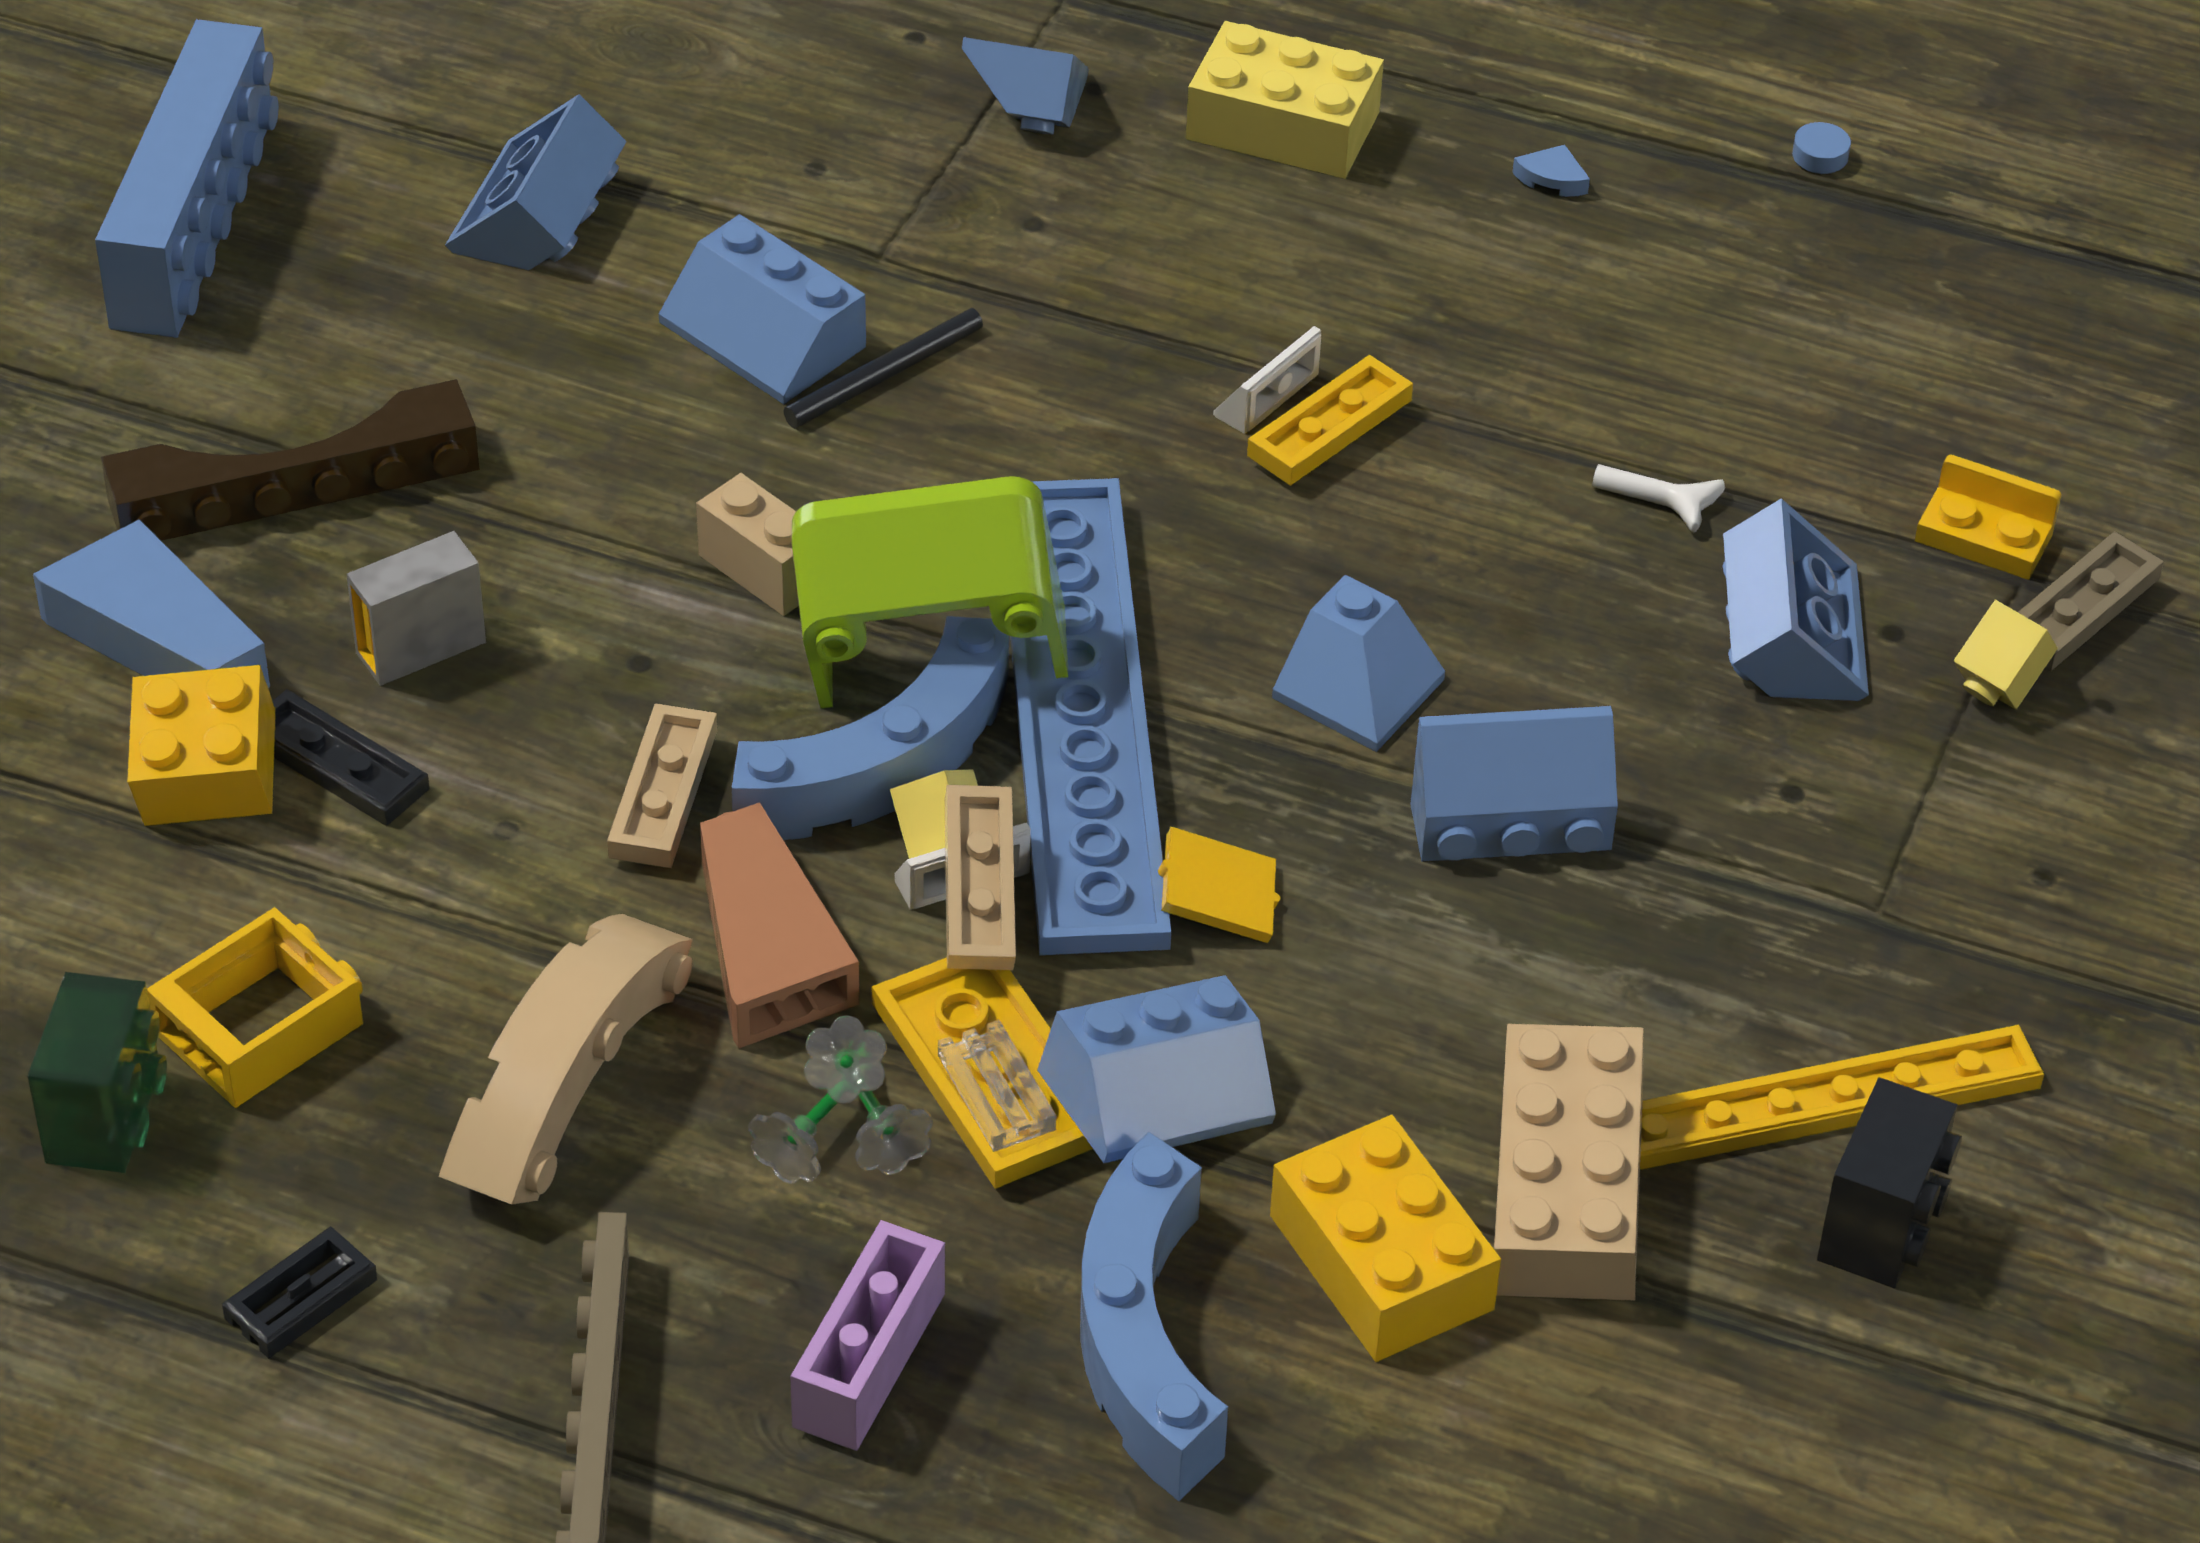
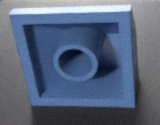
M963 37L962 50L1005 111L1015 119L1021 120L1020 129L1052 135L1055 125L1070 128L1089 70L1075 55Z
M1344 575L1310 610L1275 683L1272 698L1377 752L1444 681L1445 670L1397 600Z

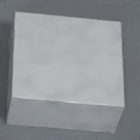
M455 531L347 573L356 654L380 686L486 643L479 563Z

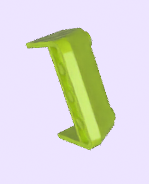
M1009 476L815 501L802 506L792 518V550L802 636L820 708L833 707L832 662L849 660L857 656L864 649L867 642L865 622L989 606L993 624L1002 633L1017 638L1047 635L1056 679L1068 677L1065 604L1043 496L1038 486L1030 480Z

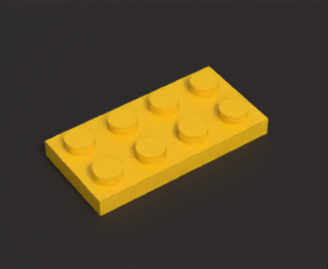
M946 957L872 986V1005L995 1189L1093 1149L1037 1071L1051 1028L1010 970L947 968Z

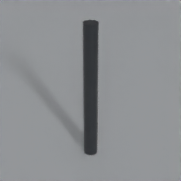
M969 308L788 405L783 410L786 421L792 428L796 429L982 329L983 321L980 314L974 308Z

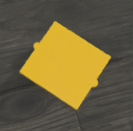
M1170 827L1166 834L1165 859L1158 869L1159 875L1163 877L1161 911L1268 943L1273 935L1274 909L1280 901L1279 894L1275 892L1276 859Z

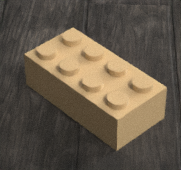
M1507 1024L1494 1250L1501 1258L1496 1296L1635 1300L1643 1101V1028Z

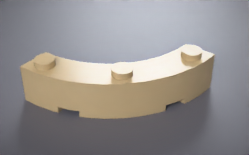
M625 914L608 916L590 925L585 939L588 941L584 945L579 946L569 942L562 948L529 988L492 1048L488 1058L500 1063L482 1100L475 1097L468 1098L438 1177L511 1205L538 1201L539 1195L548 1189L554 1178L557 1168L555 1152L567 1125L604 1060L610 1061L614 1058L619 1050L623 1036L640 1018L662 1004L673 1002L675 994H679L686 986L692 970V958L688 956L693 939Z

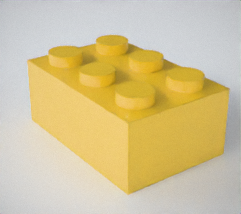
M1393 1114L1274 1164L1270 1217L1375 1363L1495 1310L1501 1258Z

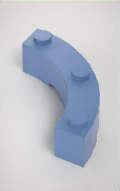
M947 616L942 638L927 667L907 689L882 708L860 720L812 736L765 742L739 741L732 782V811L760 802L783 840L811 837L813 827L834 824L848 819H852V827L894 812L895 807L890 789L944 770L958 769L973 753V743L983 732L986 725L991 726L1004 698L1009 674V636L999 631L993 624L992 619Z
M1148 1132L1127 1153L1109 1178L1095 1205L1087 1229L1082 1258L1080 1342L1085 1371L1095 1401L1101 1412L1105 1409L1109 1419L1123 1437L1122 1446L1153 1481L1180 1501L1225 1458L1228 1406L1197 1380L1175 1352L1162 1326L1153 1291L1156 1276L1159 1277L1169 1254L1181 1237L1199 1218L1202 1167Z

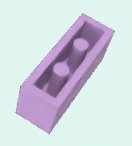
M880 1220L790 1376L793 1428L847 1448L858 1450L945 1295V1242Z

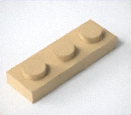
M654 704L607 840L608 858L672 868L717 733V713Z
M947 785L945 793L947 968L1013 970L1016 949L1012 787Z

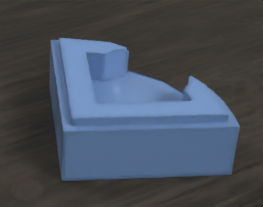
M1565 145L1514 158L1513 174L1522 183L1531 188H1534V184L1537 183L1545 187L1560 189L1559 196L1568 197L1588 194L1590 178Z

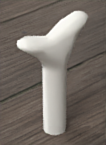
M1598 464L1593 477L1592 487L1668 506L1679 514L1688 529L1695 533L1702 522L1701 510L1717 500L1725 489V483L1722 479L1693 484H1673Z

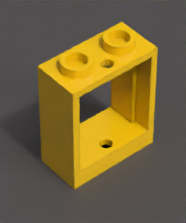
M276 907L146 989L153 1033L234 1108H237L363 1025L360 994L363 992V987L355 970L344 960L336 962L320 947L316 937L308 927L301 923L295 925ZM278 968L313 1000L243 1045L209 1012Z

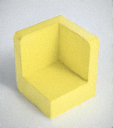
M973 769L944 770L890 789L909 859L945 848L946 786H978Z

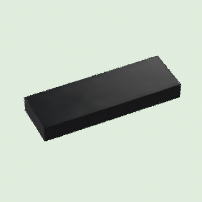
M288 689L273 700L275 707L274 758L383 825L388 826L430 790L427 773Z

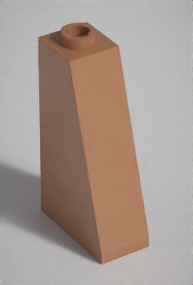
M760 802L701 822L702 868L732 1037L738 1049L859 1005V961Z

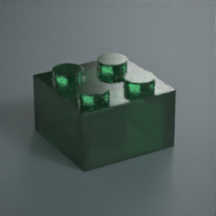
M65 972L27 1075L46 1164L125 1173L133 1148L144 1145L149 1128L148 1105L152 1094L160 1095L162 1093L167 1075L166 1056L158 1054L156 1045L160 1026L158 1011L150 1010L146 981Z

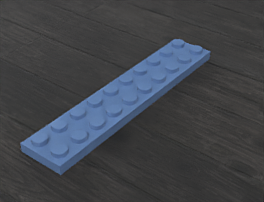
M1119 478L1031 481L1038 486L1043 496L1065 604L1068 677L1056 679L1047 635L1029 638L1010 636L1027 824L1031 829L1030 858L1039 955L1170 950L1169 913L1161 911L1163 877L1159 875L1158 869L1163 861Z

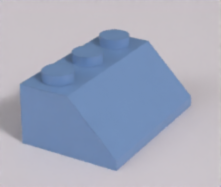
M578 94L508 140L445 246L454 254L525 270L534 268L548 258L553 262L560 260L576 244L578 237L574 232L577 226L584 222L598 206L599 201L595 198L598 190L604 187L617 173L619 166L615 161L627 141Z
M741 214L698 241L659 312V323L782 404L790 401L866 347L865 294Z
M1779 499L1723 533L1725 553L1723 572L1726 577L1728 598L1726 615L1729 621L1731 644L1728 655L1735 672L1742 679L1754 682L1770 697L1859 701L1868 696L1857 564L1783 499Z
M1611 706L1419 717L1411 810L1421 861L1612 850L1618 803L1614 724Z
M1226 975L1057 1011L1037 1069L1103 1163L1124 1159L1127 1153L1148 1132L1169 1146L1175 1147L1272 1124L1276 1115L1260 1020Z

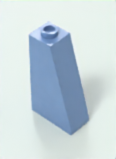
M140 520L33 574L40 616L47 625L143 676L260 665L268 688L270 687L264 642Z

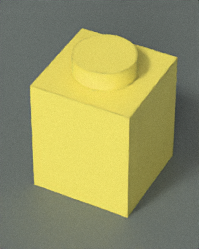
M1994 600L1953 662L1966 680L1962 687L1968 693L1989 706H1994L1999 699L2017 710L2058 648L2047 629L2001 602Z

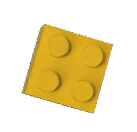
M260 665L133 677L127 782L144 826L272 814L275 707Z

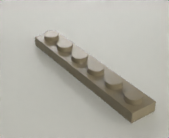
M599 1212L596 1240H584L582 1280L583 1282H592L591 1296H579L577 1305V1338L587 1339L586 1353H574L572 1359V1396H582L581 1411H568L566 1452L567 1454H575L577 1456L575 1470L562 1471L561 1514H571L570 1531L557 1530L556 1543H605L630 1257L627 1213Z

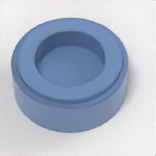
M1824 122L1809 123L1797 130L1792 155L1795 162L1807 171L1818 174L1833 173L1839 171L1847 164L1851 140L1849 135L1836 125Z

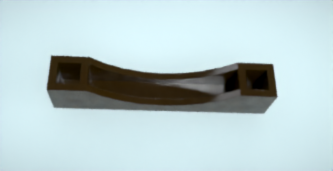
M457 379L400 391L381 409L357 425L325 440L294 449L263 454L219 455L187 451L164 444H157L101 457L107 499L117 531L140 520L160 541L480 470L476 425Z

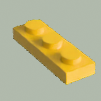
M1368 355L1248 438L1247 456L1291 486L1411 402L1413 383L1373 356Z

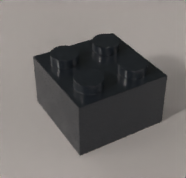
M1878 1077L1833 1177L1817 1261L1894 1289L1906 1263L1918 1267L1931 1228L1923 1224H1928L1931 1216L1940 1217L1952 1184V1179L1942 1176V1173L1950 1174L1962 1141L1961 1135L1951 1132L1958 1104Z

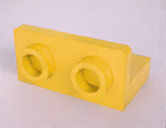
M1948 455L1942 465L1938 488L1918 523L1915 541L2029 580L2053 535L2061 492L2057 489L1955 455Z

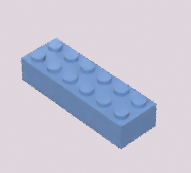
M196 19L95 239L109 329L177 338L186 316L195 314L199 300V286L203 277H210L213 272L216 255L215 249L219 240H225L229 235L232 221L231 212L236 202H243L247 191V175L251 166L259 165L263 152V138L267 130L275 128L278 119V99L276 96H271L269 86L273 73V56L271 52L265 51L262 27Z

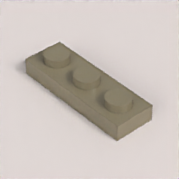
M2114 531L2018 611L2021 615L2047 629L2058 648L2045 668L2050 671L2056 668L2160 579L2164 561Z

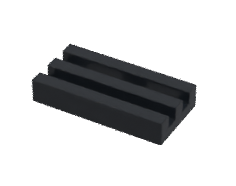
M330 1226L223 1302L224 1319L232 1326L238 1323L241 1326L242 1335L249 1342L256 1340L259 1343L260 1352L269 1359L376 1282V1265ZM335 1253L338 1255V1257L313 1275L307 1274ZM287 1288V1293L257 1315L253 1313Z

